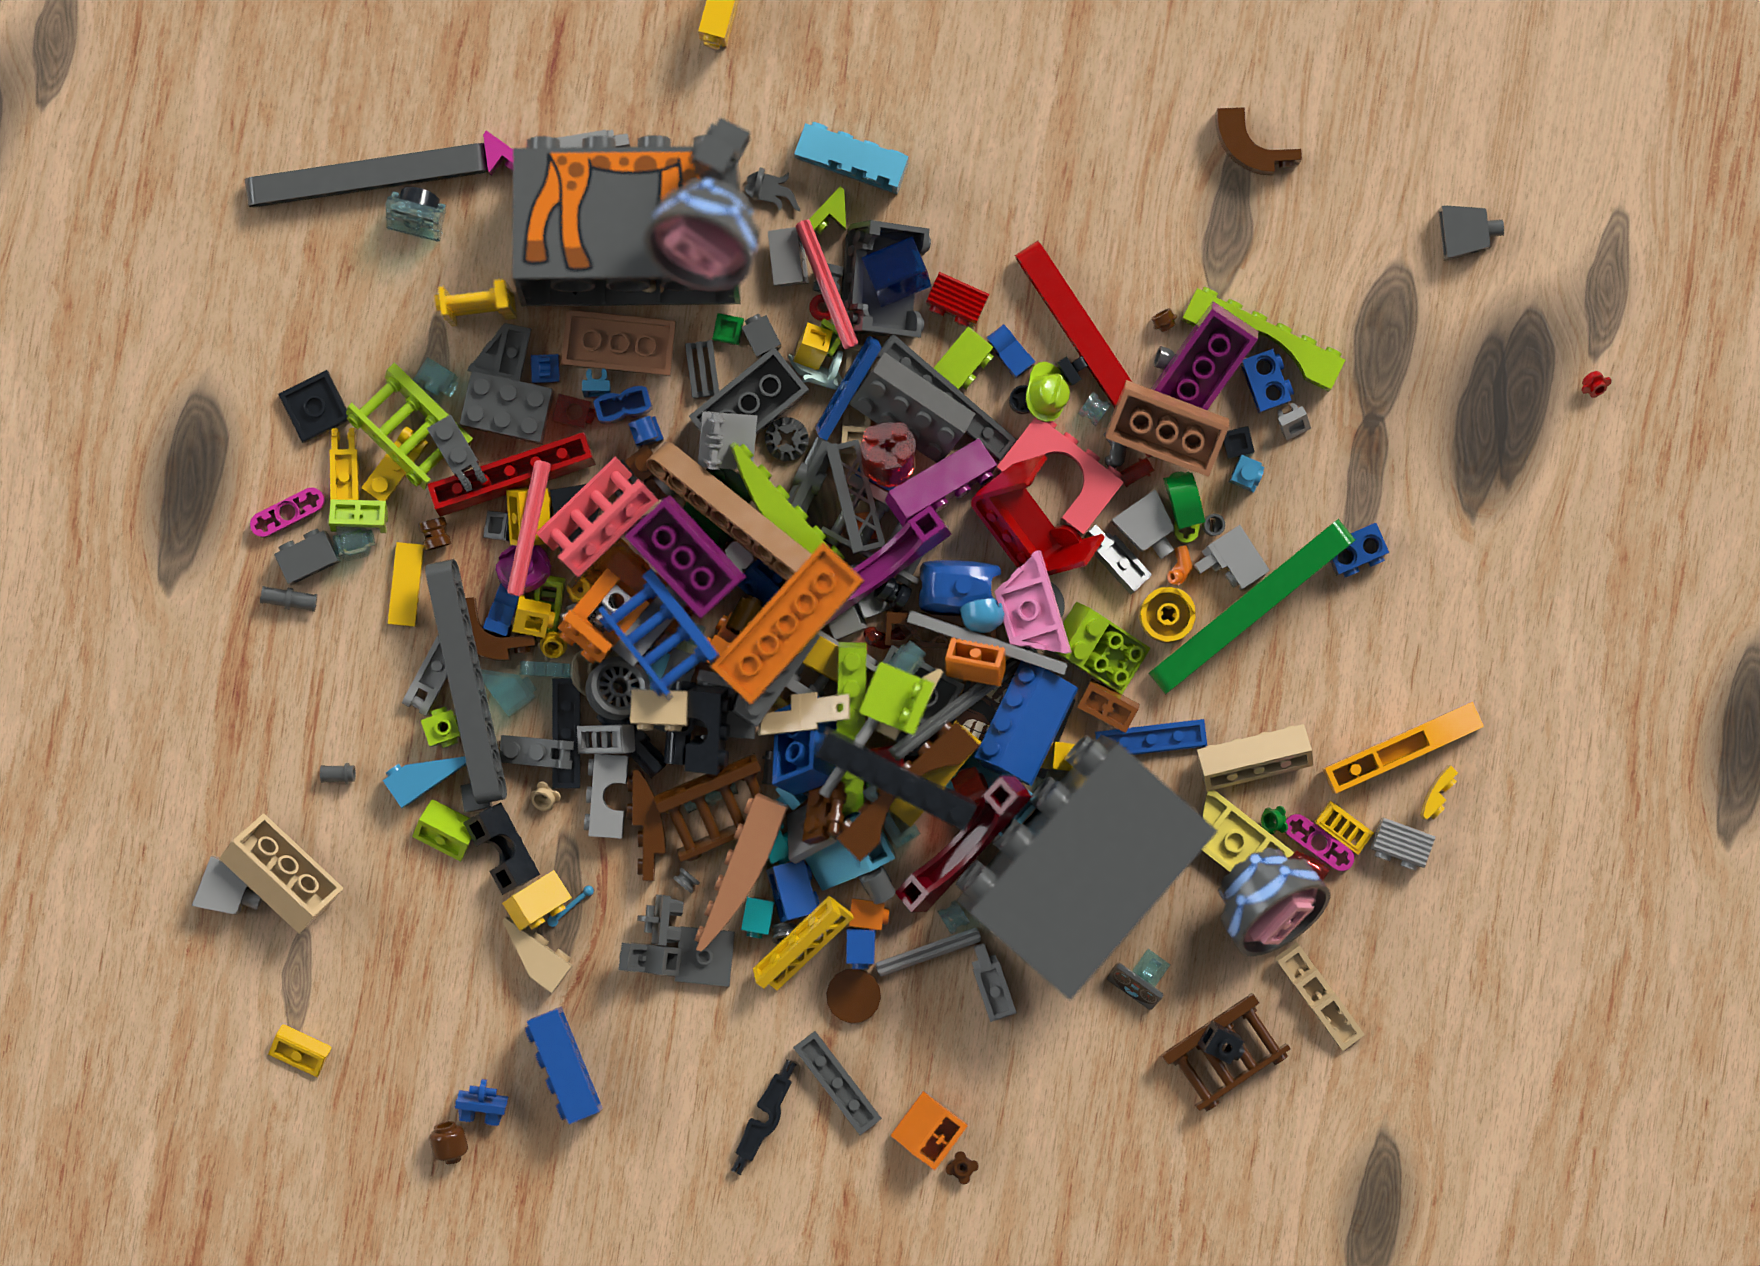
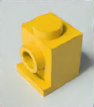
M525 595L519 596L512 632L545 638L547 628H553L555 612H550L552 604L526 599Z

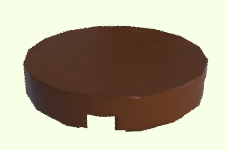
M851 968L837 973L829 982L826 992L827 1004L832 1014L848 1023H859L872 1017L878 1009L881 1000L880 987L876 979L867 971Z

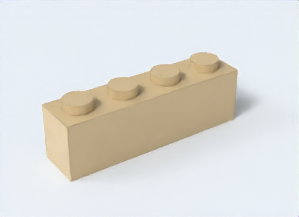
M1304 724L1288 726L1273 732H1262L1256 736L1243 739L1238 738L1223 744L1208 745L1197 750L1199 767L1206 791L1314 766L1312 748Z

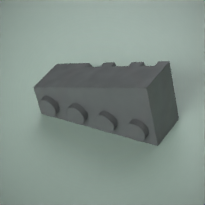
M815 635L754 704H750L737 692L730 711L749 725L757 727L813 648L820 635Z

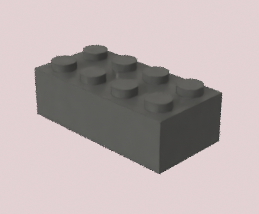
M773 347L690 414L689 418L701 432L702 411L756 415L757 435L809 393V389L777 349Z
M885 352L861 382L849 402V405L935 463L946 458L964 435L975 415L970 409Z

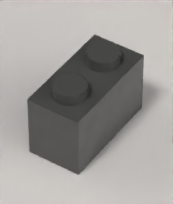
M318 529L304 534V540L296 544L292 540L278 547L280 551L274 555L288 584L293 585L341 562L326 531L319 532Z

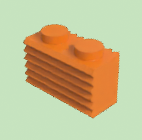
M955 637L951 639L945 658L946 676L1001 686L1006 669L1004 647L999 648L998 645L995 647L993 645L989 646L987 643L983 645L982 642L978 644L976 641L972 643L971 640L967 642L966 639L962 641L960 638L956 640Z

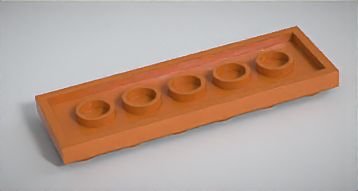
M822 543L711 667L750 704H754L865 580L825 543Z

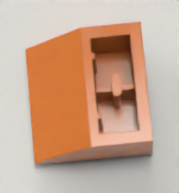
M923 1091L890 1136L929 1167L936 1170L968 1127V1124Z

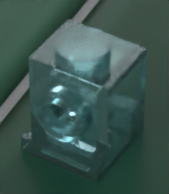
M428 357L413 379L418 385H421L423 381L426 382L424 388L437 396L442 392L451 397L459 384L456 382L458 378L456 374Z

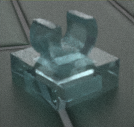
M1147 949L1132 971L1155 987L1170 967V964Z

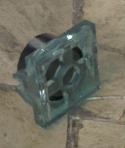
M405 187L401 190V193L393 191L391 196H388L385 204L388 229L437 242L440 241L446 205L440 203V199L435 194L422 188Z

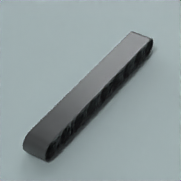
M475 143L253 176L244 179L248 207H262L477 175L488 172L484 143Z
M454 559L427 564L425 568L426 579L473 795L477 804L504 800L507 798V787L460 570Z

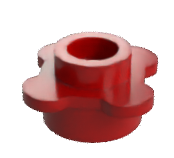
M1600 371L1591 372L1583 379L1581 391L1583 394L1588 393L1592 398H1595L1606 391L1607 386L1611 384L1612 380L1610 377L1605 378Z

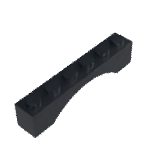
M826 726L814 749L816 757L963 831L977 808L974 800L885 759Z

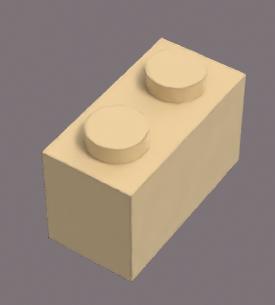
M632 689L630 723L637 725V730H654V725L665 726V731H681V726L688 727L689 718H687L688 692L670 691L673 697L668 700L664 694L659 697L654 690Z

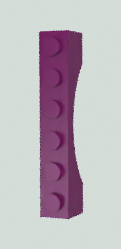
M931 505L910 519L880 550L853 568L865 581L824 626L952 535Z

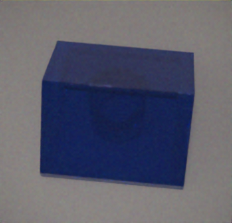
M913 237L861 257L881 307L932 287L927 269Z

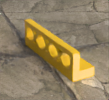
M828 896L753 968L756 983L763 989L770 985L778 991L854 919L853 914L832 897ZM841 915L843 916L838 922H835ZM822 934V937L818 941H815ZM803 952V955L799 959H796ZM784 970V973L776 980L775 978Z

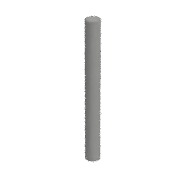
M869 717L854 741L864 746L880 721ZM836 767L819 793L829 798L846 771Z

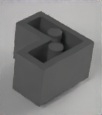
M720 117L717 124L712 123L703 140L698 139L692 149L691 155H693L692 162L694 163L695 173L704 178H712L718 182L728 183L751 140L750 132Z

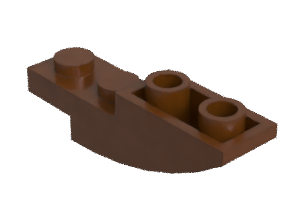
M633 770V776H628L627 781L628 792H633L632 803L627 804V820H632V825H643V831H638V847H643V858H638L637 874L642 875V881H654L655 853H666L664 824L661 813L659 814L656 807L655 795L640 770Z

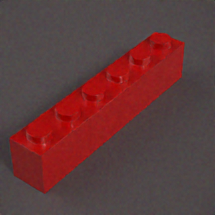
M582 432L480 466L487 479L483 484L477 479L474 469L465 471L463 474L472 485V490L469 492L465 490L458 476L455 477V475L429 483L427 486L434 508L438 515L442 517L506 495V490L529 487L534 463L538 460L548 462L551 465L548 481L594 466L596 463L585 433Z

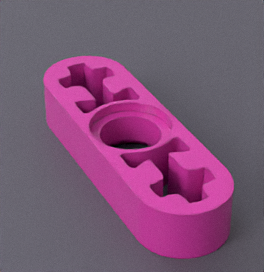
M316 488L304 489L256 513L251 518L250 528L259 537H269L322 510L325 505V496ZM309 493L314 496L318 495L317 506L313 508L310 504L302 507L306 512L301 514L300 507L294 501L299 498V502L303 503L308 500L307 495ZM285 505H292L295 508V516L291 520H284L280 515V510ZM274 511L275 517L281 525L276 526V522H272L267 525L268 530L266 532L262 529L257 530L256 526L260 524L258 519L269 520L273 518L270 512Z
M1293 814L1286 818L1288 830L1285 833L1287 836L1335 870L1345 871L1351 868L1354 863V854L1348 847L1303 815ZM1300 819L1302 821L1301 827L1306 831H1309L1310 826L1314 828V831L1307 836L1305 843L1301 840L1305 836L1298 831L1294 834L1291 832L1292 826L1289 825L1291 821L1297 822ZM1317 834L1323 835L1327 841L1326 847L1320 851L1315 850L1311 845L1312 838ZM1332 842L1337 845L1333 848L1334 851L1340 854L1344 851L1347 853L1345 857L1348 860L1347 864L1341 863L1338 866L1336 864L1337 858L1332 854H1329L1328 859L1323 856L1330 850Z

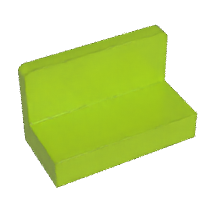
M431 800L418 820L412 837L461 862L472 840L463 823L470 818L435 800Z

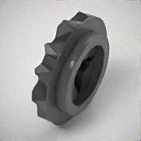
M781 417L772 422L765 434V444L772 456L782 461H791L799 458L806 451L809 442L805 426L800 421L790 417ZM779 430L785 434L796 431L792 437L795 448L787 443L779 448L777 447L782 440L778 432Z

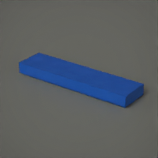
M872 336L867 337L815 426L818 437L826 441L828 440L881 350L878 339Z
M1204 719L1128 728L1126 733L1119 729L1095 732L1096 740L1102 734L1118 742L1132 755L1207 746Z

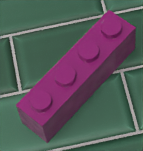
M978 438L890 490L885 502L903 527L910 519L931 505L938 512L948 505V500L956 496L959 499L971 491L970 487L977 483L983 485L994 477L993 472L997 464Z

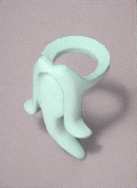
M842 351L835 353L829 369L820 366L819 370L793 362L794 356L788 355L795 371L803 376V382H811L837 390L842 381L838 373L843 356Z

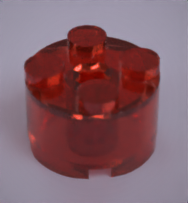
M886 422L865 429L860 445L862 470L865 476L884 487H894L905 483L917 467L916 441L907 425L902 422Z

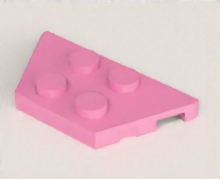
M1035 551L1027 562L1019 567L1006 582L994 591L998 605L1001 603L1005 613L1003 622L1009 642L1012 645L1066 654L1071 653L1041 551Z

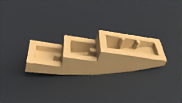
M1297 942L1275 958L1342 1051L1365 1035Z

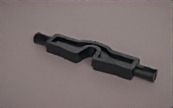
M786 1059L780 1074H774L768 1088L757 1103V1107L769 1115V1120L761 1122L751 1118L747 1123L742 1140L736 1150L738 1157L731 1171L735 1172L739 1163H741L736 1174L742 1175L748 1160L752 1161L764 1137L770 1135L780 1121L781 1103L792 1084L789 1078L797 1065L792 1062L787 1071L791 1062Z

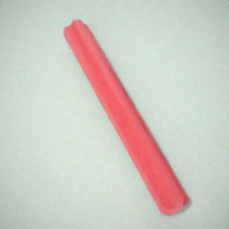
M810 220L800 221L796 224V230L843 348H853L858 344V340Z
M538 460L534 463L507 593L511 595L522 596L524 593L551 467L548 462Z

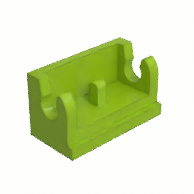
M331 499L329 513L331 532H337V527L379 528L380 533H387L388 511L386 501Z

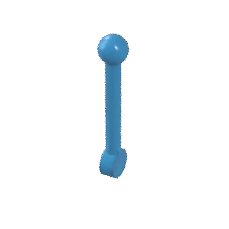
M585 886L583 892L569 903L566 909L548 918V925L551 927L556 926L561 917L586 896H591L594 893L593 887Z

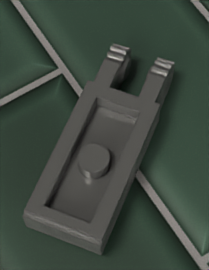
M451 414L427 428L455 477L458 476L467 492L472 490V485L463 472L471 467L482 484L487 481L478 465L479 461Z

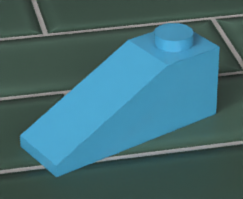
M464 756L408 764L403 767L397 764L386 772L388 777L383 782L400 807L405 808L466 766V759Z

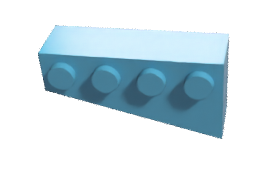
M812 122V125L805 123L794 153L796 159L898 194L908 166L909 156L896 150L881 148L878 144L867 140L863 142L853 139L854 136L842 131H838V133L828 131L827 126L817 122Z

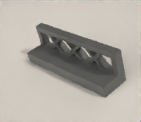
M859 440L826 445L853 554L883 547L885 542ZM855 447L857 458L852 467L841 461L839 450ZM857 463H859L861 473L854 469ZM843 467L849 470L846 477L844 474ZM852 472L863 478L864 485L858 494L847 486V480ZM864 489L866 490L868 499L861 496ZM849 493H851V494H853L854 496H856V498H855V500L853 501V503L851 502V498H850V494H849ZM859 499L870 506L871 511L865 520L854 513L853 508ZM871 516L873 517L875 526L868 523ZM856 519L863 523L860 529H858ZM866 525L876 531L879 542L862 545L860 534Z

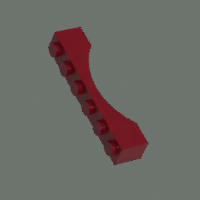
M1000 776L982 796L980 804L965 830H961L936 856L914 871L896 890L895 894L911 913L927 912L1033 796L1016 777Z

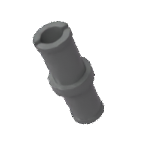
M263 586L260 603L284 606V609L290 610L292 607L315 612L318 594L293 591V588L283 590Z

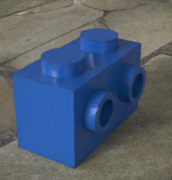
M757 559L744 573L746 578L738 586L747 595L763 602L761 606L764 608L787 581L760 559Z
M804 859L796 864L789 862L766 870L781 923L807 917L819 906L818 895L812 890L810 883L812 873L809 865H805Z

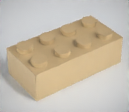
M264 813L239 834L219 858L299 934L321 915L344 889Z

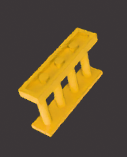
M505 279L494 280V287L490 288V291L451 296L443 286L438 287L439 294L434 295L436 311H441L444 320H447L452 327L457 326L456 316L498 311L506 320L517 318L514 291Z

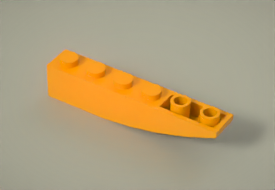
M1470 702L1322 768L1333 794H1336L1484 726L1474 703Z

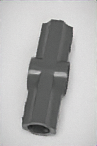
M819 437L813 442L805 462L801 463L792 482L793 487L789 493L791 497L787 499L793 507L799 505L805 513L809 510L814 496L818 495L830 465L826 445L832 443Z

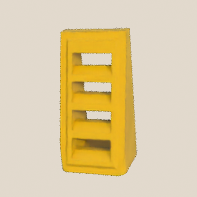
M1332 801L1326 804L1313 822L1357 855L1360 854L1374 834V832ZM1333 811H1335L1337 813V816L1332 821L1330 826L1326 825L1325 822L1328 820ZM1343 817L1346 819V822L1337 833L1334 831V828ZM1353 824L1355 828L1348 838L1345 839L1343 834ZM1359 830L1364 832L1357 844L1353 845L1351 842Z

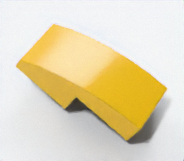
M1447 765L1439 774L1425 797L1420 814L1424 820H1427L1429 817L1434 820L1445 809L1442 804L1446 799L1439 792L1441 790L1447 792L1457 782L1454 777L1458 772L1451 765Z

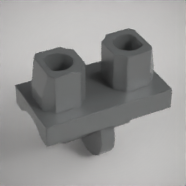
M656 894L655 906L646 905V915H638L637 921L645 922L644 932L652 933L651 944L667 946V943L680 942L681 928L668 925L669 915L682 916L684 906L682 901L671 899V896Z

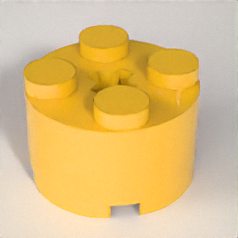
M1161 587L1154 590L1143 600L1139 611V620L1144 632L1153 640L1162 643L1175 642L1186 636L1193 628L1196 618L1195 605L1191 597L1183 590L1175 587ZM1162 608L1173 610L1172 622L1168 619L1162 620Z

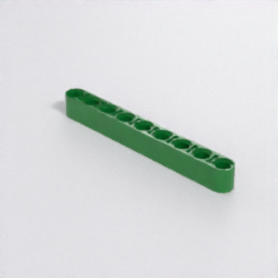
M1337 519L1148 674L1166 695L1356 539L1343 523Z

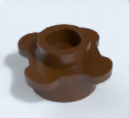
M959 1151L955 1154L953 1162L946 1166V1173L958 1178L959 1183L967 1184L970 1181L969 1177L974 1171L978 1170L979 1165L976 1160L971 1161L964 1152ZM961 1165L965 1166L964 1170H960Z

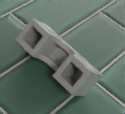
M595 754L594 759H589L588 775L593 776L592 787L587 786L586 803H591L590 814H585L584 830H589L588 836L623 838L625 811L609 808L605 803L604 794L606 789L614 783L627 784L628 756Z

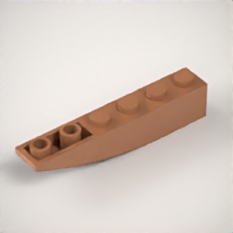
M760 793L755 795L754 799L749 798L744 813L748 814L745 824H739L734 839L738 840L735 850H729L724 862L728 866L725 876L719 875L714 890L719 891L716 900H710L704 915L709 917L706 926H700L695 937V941L699 942L696 950L701 952L726 926L750 893L770 856L787 812L788 804Z

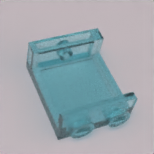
M866 782L865 786L867 789L862 792L867 800L869 799L873 803L878 798L876 793L878 787ZM887 812L883 826L897 848L921 834L915 824L900 833Z

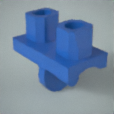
M481 1079L480 1087L470 1085L469 1091L459 1090L455 1109H458L460 1121L473 1122L477 1111L486 1113L485 1123L487 1125L498 1126L502 1115L505 1114L508 1096L497 1095V1089L487 1088L488 1080Z

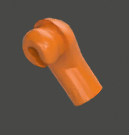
M1187 545L1174 548L1177 563L1167 574V579L1171 584L1180 585L1184 583L1192 572L1193 566Z

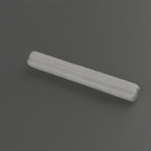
M972 928L876 963L878 974L885 976L981 941V936L977 928Z

